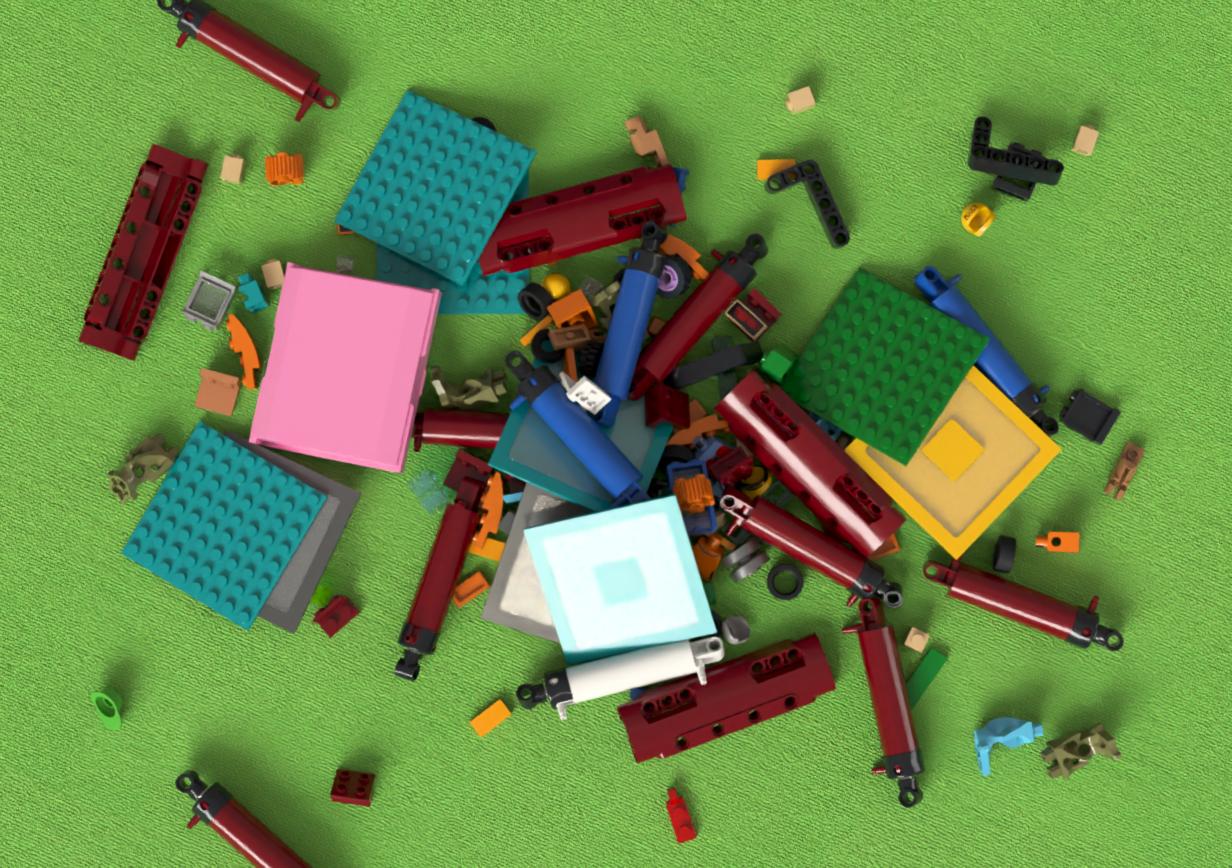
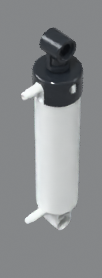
M710 637L694 642H689V639L545 672V686L543 683L533 686L531 684H522L517 688L516 695L521 707L527 710L535 708L538 703L547 702L548 697L552 709H558L560 719L566 720L565 707L681 676L697 673L700 683L705 685L707 681L704 664L721 660L725 655L722 640L718 637Z

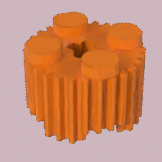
M281 152L276 153V156H266L265 173L267 182H270V185L273 186L303 183V155L294 154L288 156V153Z
M705 474L695 475L693 479L689 480L679 478L674 481L675 486H673L672 492L676 494L681 513L682 510H687L690 514L704 511V507L709 506V504L710 506L715 505L711 482L706 479Z

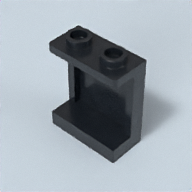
M1082 388L1077 391L1074 390L1069 397L1070 404L1068 407L1064 406L1059 414L1061 417L1059 422L1094 444L1102 445L1121 411L1116 408L1112 409L1084 392Z

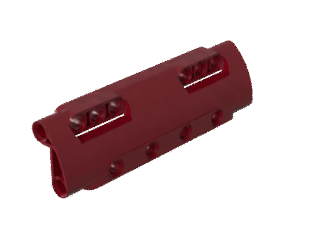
M152 144L146 162L139 169L84 315L85 323L78 341L135 361L141 342L149 332L201 194V184L208 168L207 163L187 158L164 147ZM182 179V181H181V183H180V186H179V189H178V191H177V194H176V196H175V193H176V190H177V188H178L179 182H180V180ZM190 183L194 188L192 193H189L187 190ZM143 186L147 190V193L144 197L140 194V190ZM183 201L187 204L185 211L181 210V203ZM176 219L180 221V227L178 229L174 227V222ZM131 222L133 230L128 232L127 225ZM116 258L120 260V265L117 268L113 265V261ZM149 291L153 292V298L151 300L147 299V293ZM102 294H105L106 301L105 303L101 304L100 296ZM136 297H137V300H136V303H135V305H134L133 311H132V313H131L130 319H129L128 324H127V326H126V323H127V320H128V318H129L130 312H131V310H132L133 304H134L135 299H136ZM145 308L147 314L144 318H141L140 312ZM138 326L140 333L135 336L133 330Z
M672 164L652 169L646 166L510 203L479 258L483 276L499 273L502 269L506 273H514L641 238V229L648 221H653L665 229L668 223L672 225L686 221L687 216ZM659 204H660V206H656V207L649 208V209H646V210H642V211H638V212L631 213V214H628V215H624V216H620V217H617V218L610 219V218L615 217V216H619V215H622V214L630 213V212H633V211L641 210V209H644V208H648V207H651V206H655V205H659ZM549 235L548 237H545V238L537 239V240H534V241L526 242V243H523V244H519V245H516V246H512V247H508V248L499 250L500 248H503V247L511 246V245H514V244H518V243H521V242H525V241H529V240H532V239H536V238H539V237H543V236Z
M753 368L713 409L728 423L729 430L843 543H850L864 558L868 557L906 521V518L895 507L891 508V497L776 383L768 382L766 384V379ZM754 399H755L792 437H790V436L754 401ZM837 482H839L875 519H873Z
M816 633L794 641L786 639L705 669L707 681L705 685L700 683L698 674L694 673L643 692L637 696L635 701L632 700L616 707L619 717L625 726L636 763L639 764L655 757L667 758L811 704L816 700L817 696L836 690V686ZM802 660V662L796 663V664H794V665L785 667V668H783V669L777 670V671H775V672L769 673V674H767V675H764V676H761V677L755 679V677H757V676L766 674V673H768V672L774 671V670H776V669L782 668V667H784V666H787V665H790V664H792V663H795V662H798V661ZM695 700L694 702H691V703H689V704L683 705V706H681V707L675 708V709H673V710H670V711H667V712H665V713H662V714H659V715H657V716H654V717H651V718L646 719L647 717L653 716V715H655V714L661 713V712H663V711L669 710V709H671V708H674V707H677V706H680V705H682V704H685V703H688V702H690V701Z

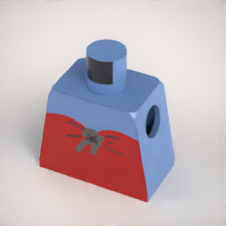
M710 435L707 440L697 436L692 443L697 448L694 453L695 457L700 461L705 460L707 473L716 482L717 480L710 472L708 466L736 448L714 435Z

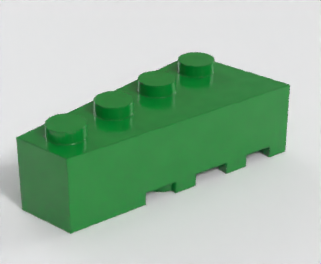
M783 344L778 345L772 349L770 354L766 352L761 359L759 368L761 369V375L780 387L800 355Z

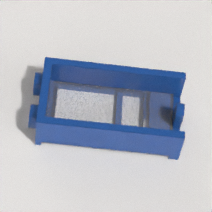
M692 459L688 463L672 462L666 466L665 474L669 495L673 494L674 481L679 478L689 480L693 479L695 475L705 474L706 479H708L705 460ZM709 504V506L704 507V511L690 514L687 510H682V517L688 536L714 533L716 531L717 523L714 506Z

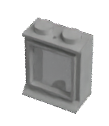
M201 271L181 312L186 315L185 319L193 323L198 320L203 323L202 327L213 331L214 328L219 330L237 294L238 288Z

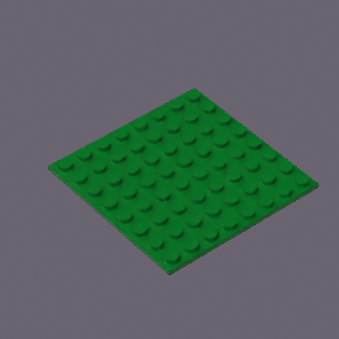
M859 268L780 385V388L797 405L907 467L990 341V338Z

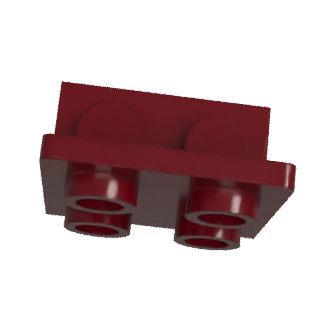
M755 288L741 302L767 325V328L755 341H758L782 315ZM727 317V319L733 325H735L748 339H750L752 342H755L746 333H744L738 325H736L732 320H730Z
M661 383L645 392L646 426L653 428L666 421L684 429L690 428L689 395Z
M459 449L443 484L458 492L463 478L468 476L483 481L486 485L494 468L489 466L488 463Z
M346 595L334 596L328 602L330 605L327 608H320L313 614L315 618L312 621L318 623L330 638L360 613Z

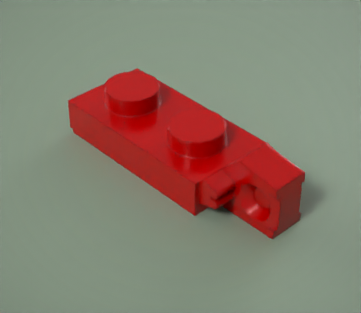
M675 788L667 790L670 800L666 801V807L678 844L697 838L685 800H683L682 796L677 797Z

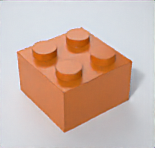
M581 289L571 292L568 296L553 302L547 307L557 329L585 324L587 329H592L599 325Z

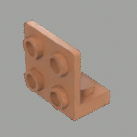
M201 368L200 376H202L195 407L232 416L242 380L238 377Z

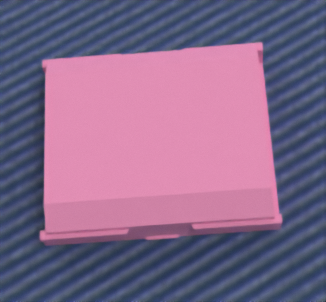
M288 262L274 323L275 333L266 374L262 378L249 442L403 474L418 402L424 386L426 365L442 292L434 288L427 290L311 269Z

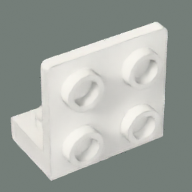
M564 372L559 374L562 379L561 384L567 390L566 395L573 402L577 401L584 411L589 410L595 415L611 400L609 394L587 377L583 376L578 382H575Z

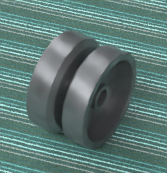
M756 537L720 560L725 568H731L738 564V567L730 574L735 583L744 577H749L770 560L765 551H761L755 556L752 554L761 545Z

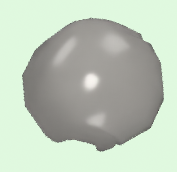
M731 615L725 618L721 624L722 635L731 644L743 643L751 636L750 626L741 615Z

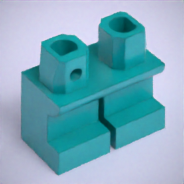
M249 273L238 277L241 283L238 289L245 296H248L249 299L244 301V304L252 314L270 307L261 285Z

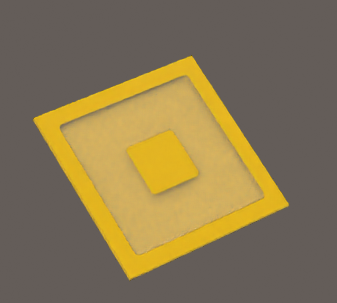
M973 366L907 467L857 438L844 451L957 560L1062 449Z

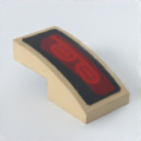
M738 299L725 312V315L754 341L767 328V325Z

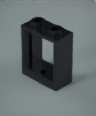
M1016 142L1010 143L1006 149L1007 151L1046 158L1042 156V152L1034 149L1031 151L1024 148V145ZM996 175L991 187L992 189L1025 202L1030 199L1036 182L1029 181L1027 189H1023L1001 180L1002 176Z

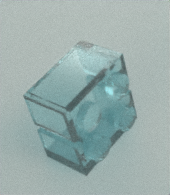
M425 469L409 480L407 484L416 497L421 498L419 499L420 503L427 513L432 516L445 507L447 503H450L448 498L451 496L444 487L440 488L437 483L440 480L435 473Z

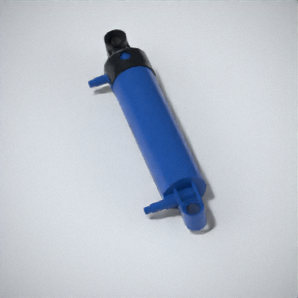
M653 221L646 222L641 229V235L644 238L641 247L631 248L628 256H619L617 258L618 262L626 264L625 272L593 382L609 394L611 400L595 415L590 413V417L599 426L604 428H610L614 425L621 400H627L659 282L662 279L666 264V257L659 254V247L666 241L668 233L664 227Z
M925 267L915 276L914 281L930 302L929 306L990 338V341L973 366L1027 417L1029 416V419L1049 438L1056 434L1059 430L1058 422L1053 417H1047L1043 409L1038 410L1047 401L1044 395L1050 390V387L1045 385L1038 389L1034 382L1032 383L957 288L956 284L962 279L960 274L945 281L934 267Z
M512 351L508 353L505 363L521 381L517 387L519 396L509 407L514 410L526 401L616 500L608 509L624 506L628 501L632 504L650 500L649 495L638 484L642 480L643 474L589 414L581 408L577 401L573 402L566 395L567 390L548 367L542 365L535 369L520 352ZM519 357L521 359L520 364L516 367L512 366L513 359Z

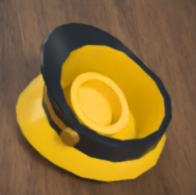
M755 465L752 476L746 480L741 479L736 484L742 487V493L751 498H754L756 495H762L769 488L772 481V474L761 465Z

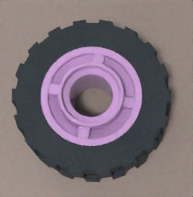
M674 254L665 255L666 264L656 293L666 299L675 298L683 294L691 284L692 274L690 273V267L680 256L678 257Z

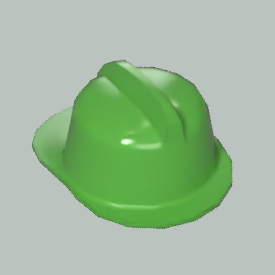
M109 686L101 692L94 691L91 694V698L101 721L109 729L118 730L122 723L119 714L123 706L121 696L113 686Z

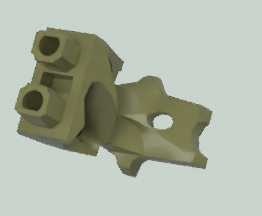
M618 280L588 301L592 307H597L604 317L600 319V322L607 332L613 314L611 307L616 304L618 289L621 288ZM647 329L645 332L644 340L650 336Z
M439 366L431 367L433 374L432 383L439 395L441 405L446 409L461 408L473 411L484 406L489 401L498 402L499 395L507 393V386L505 384L507 375L503 369L494 372L492 366H489L483 376L466 378L462 384L455 385L446 380Z
M157 434L154 437L149 435L125 457L124 461L129 462L125 467L107 473L110 480L109 490L120 499L123 505L129 499L132 501L136 500L138 495L136 488L146 481L152 483L172 468L178 451L174 447H170L165 451L161 446L165 444L166 440L161 434ZM155 466L158 470L157 472H152L151 468ZM141 468L143 471L142 475L137 476L135 469Z
M1101 723L1096 724L1091 730L1072 732L1066 737L1047 741L1046 745L1048 748L1040 752L1045 763L1050 761L1054 763L1046 768L1048 775L1052 779L1059 776L1068 779L1074 771L1089 765L1088 760L1096 754H1103L1104 757H1111L1114 760L1122 758V754L1116 746L1115 738L1105 731ZM1082 744H1086L1088 748L1085 751H1080L1079 747ZM1076 758L1077 761L1072 763V760Z

